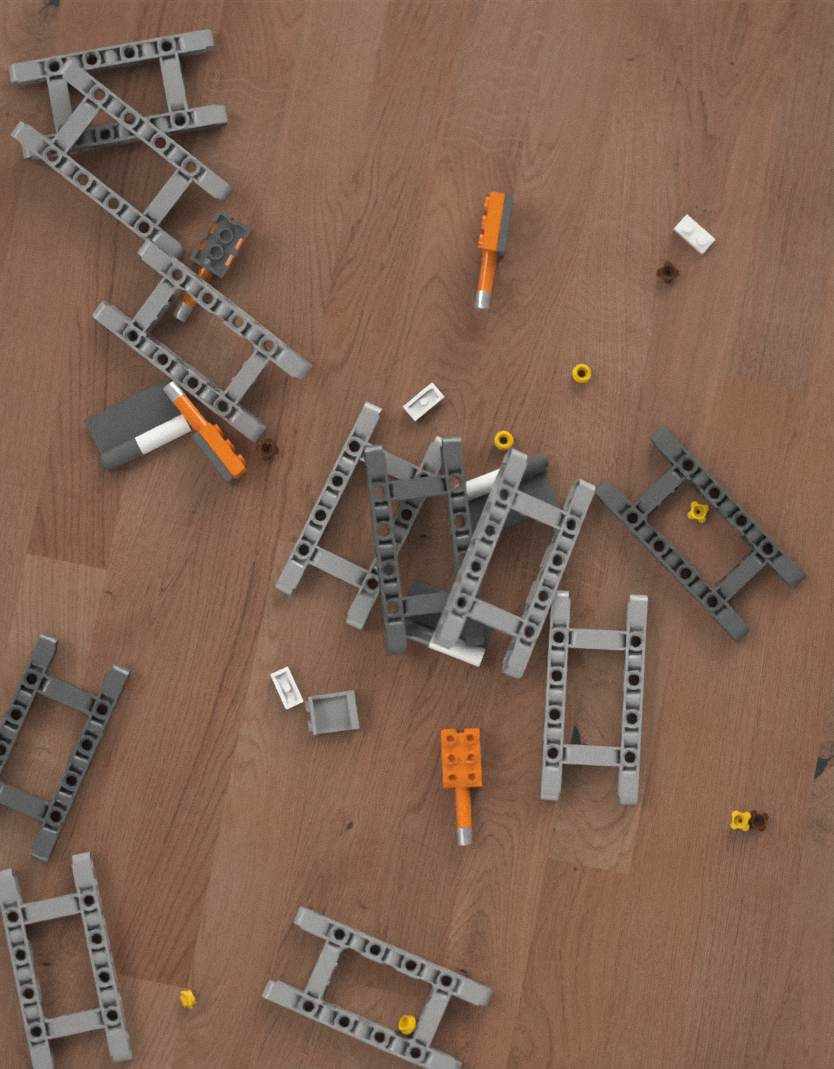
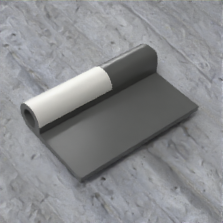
M166 379L84 420L101 453L102 459L99 461L104 470L108 469L110 472L192 431L185 417L164 392L163 388L168 384Z
M540 454L527 458V466L517 490L560 508L545 467H548L546 457H541ZM499 469L466 481L472 536ZM501 490L499 494L502 500L505 497V493L503 490ZM509 509L502 530L533 518L519 515L520 512ZM487 526L485 529L486 535H489L491 530L490 527Z
M413 579L407 597L445 591ZM443 612L404 617L406 638L408 640L479 667L493 628L482 624L484 644L466 646L461 632L457 643H454L452 648L448 650L432 642Z

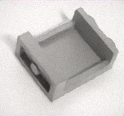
M355 690L308 697L309 701H305L306 711L311 714V720H308L309 732L313 731V735L360 729Z

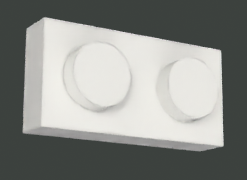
M688 215L674 228L675 232L701 254L715 241V238Z
M430 383L405 404L403 408L416 422L440 402L444 396L433 383Z
M289 667L270 674L285 709L304 702Z

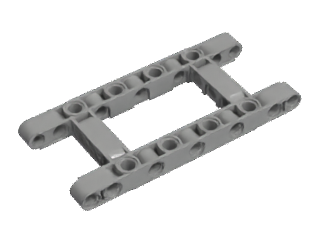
M209 29L59 55L8 66L12 85L21 84V86L47 82L56 133L43 136L50 141L53 140L73 113L70 103L71 94L68 90L67 81L63 79L64 76L58 71H51L53 65H60V70L68 58L88 74L107 71L109 68L120 66L125 68L142 65L148 61L159 60L169 113L144 118L167 136L228 124L225 106H216L214 104L192 109L188 108L179 57L207 53L208 50L214 49L212 30ZM165 45H172V49L170 51H163V47ZM133 51L135 55L132 58H126V53ZM91 58H97L96 64H88ZM180 118L186 120L182 126L176 125L177 120ZM136 119L126 120V123L133 124ZM119 122L87 127L81 134V139L74 143L68 153L71 154L142 140ZM104 132H110L111 135L108 139H101ZM22 144L25 161L40 159ZM52 151L49 154V157L58 156L56 151Z
M68 58L58 72L64 76L63 79L85 95V98L52 141L48 140L31 125H26L22 121L18 123L10 135L145 241L147 238L153 240L177 260H180L186 250L180 246V242L160 228V224L193 181L214 198H219L223 202L229 197L234 188ZM99 90L105 92V97L102 100H97L95 97L96 92ZM100 110H104L177 168L143 213L135 209L129 202L103 184L96 176L68 155L70 148L76 141L81 139V134L88 126H91L93 118ZM129 114L135 115L136 120L133 124L126 123V117ZM159 138L166 140L164 148L160 149L157 147L156 142ZM56 151L58 153L56 161L49 159L50 152ZM189 162H195L197 166L196 170L192 173L188 172L186 168ZM82 175H87L89 178V182L86 185H81L79 182ZM114 198L119 201L117 209L110 207V201ZM144 222H147L150 226L147 233L140 231V225Z
M147 238L137 253L144 262L164 276L133 320L113 304L110 305L105 301L99 304L92 316L244 436L256 442L266 427L259 418L243 407L240 402L271 361L290 376H295L300 380L304 379L313 366L156 242ZM178 269L183 273V277L180 280L175 276ZM182 289L190 294L193 300L209 313H214L222 319L223 323L240 337H245L254 344V353L247 361H244L242 364L244 366L236 376H233L232 382L225 391L150 334ZM207 293L213 296L212 303L206 301ZM237 317H241L243 319V325L241 327L237 326L236 324ZM133 330L138 334L136 341L131 337ZM268 340L274 344V348L271 351L266 348ZM162 354L168 357L167 364L161 361ZM193 377L198 380L197 387L191 385ZM222 401L227 402V411H224L221 408Z
M367 401L275 586V589L291 596L293 590L297 589L308 564H311L360 588L349 609V616L346 620V624L362 630L380 593L379 582L378 587L373 590L368 588L367 585L370 579L378 581L376 556L368 571L318 547V542L352 477L351 475L356 464L359 461L364 462L363 447L372 445L368 442L380 420L379 415L382 408ZM436 436L434 442H431L420 467L383 450L386 458L387 473L400 480L415 479L421 476H437L442 466L440 452L442 438ZM351 443H358L360 445L359 451H350L349 446ZM335 477L343 479L341 486L336 487L333 485L332 481ZM426 497L403 499L395 515L393 526L397 556ZM404 510L411 511L412 518L410 520L402 519L401 513ZM324 511L326 513L325 520L318 521L316 513ZM302 545L309 547V553L305 556L299 554V548ZM386 564L383 567V572L389 575L392 566Z
M509 448L474 531L432 642L450 650L454 643H457L466 617L512 636L502 661V672L520 679L526 669L595 492V485L578 479L574 486H571L563 509L554 507L517 490L527 466V455ZM501 490L505 493L503 500L499 496ZM509 509L520 512L519 515L531 517L537 523L553 527V532H555L539 566L541 569L537 579L533 581L525 603L527 604L522 617L513 615L475 598ZM568 520L571 522L570 529L567 528ZM487 526H489L491 530L489 535H486L485 529ZM554 556L557 557L556 565L552 561ZM473 562H475L477 566L474 572L471 569V564ZM542 591L544 596L543 599L540 601L538 596L539 593ZM459 598L462 599L461 607L457 606V600ZM528 627L530 632L528 636H525L524 631Z
M556 590L550 606L540 800L558 801L559 793H561L562 764L619 767L617 790L619 804L637 805L648 596L630 594L626 610L625 631L569 628L571 600L569 599V591ZM556 632H561L564 636L561 643H556L553 639ZM633 636H637L640 639L638 647H633L630 643ZM568 648L624 651L625 668H623V706L621 708L620 728L622 736L620 747L563 744ZM555 670L560 671L562 674L559 681H554L551 678V674ZM633 674L638 677V683L634 686L630 685L628 681L629 677ZM552 709H557L560 713L559 718L556 720H552L549 717ZM630 713L636 715V721L633 724H629L626 720L627 715ZM550 748L557 749L558 754L555 758L548 757L547 752ZM627 752L634 754V760L630 763L626 762L624 758Z
M91 852L72 856V870L77 893L23 904L18 877L15 876L13 868L0 871V906L33 1069H54V1066H56L51 1039L104 1027L110 1056H113L114 1062L118 1063L133 1059ZM87 895H91L94 898L93 905L86 903L85 898ZM12 911L18 914V921L11 920L10 913ZM81 913L100 1008L89 1011L82 1010L71 1015L63 1014L60 1017L48 1019L43 1014L41 1004L43 999L39 979L36 978L35 960L31 940H28L26 925ZM95 933L102 936L101 943H96L93 940ZM18 950H24L26 952L25 959H20L18 957ZM102 972L109 973V981H104L101 978ZM26 988H31L34 991L33 997L26 995ZM110 1010H115L118 1013L117 1019L109 1017ZM34 1026H38L41 1028V1035L34 1034Z
M300 906L294 923L301 926V929L326 939L325 945L305 991L279 980L268 979L262 996L426 1069H460L462 1063L455 1060V1057L430 1047L451 994L477 1006L480 1004L487 1007L494 990L355 928ZM337 929H342L345 932V937L339 939L335 936L334 932ZM372 945L380 946V953H371L370 947ZM344 948L354 949L360 952L362 956L381 964H388L401 973L432 984L433 987L411 1038L323 1000L325 991ZM408 960H413L416 962V967L410 970L406 968L405 963ZM443 976H450L452 982L449 985L442 984L441 978ZM304 1002H313L314 1008L312 1010L305 1009ZM346 1016L349 1018L350 1023L344 1026L340 1024L339 1019ZM383 1032L386 1038L383 1041H378L375 1038V1034ZM415 1047L421 1050V1054L416 1057L410 1053L411 1049Z

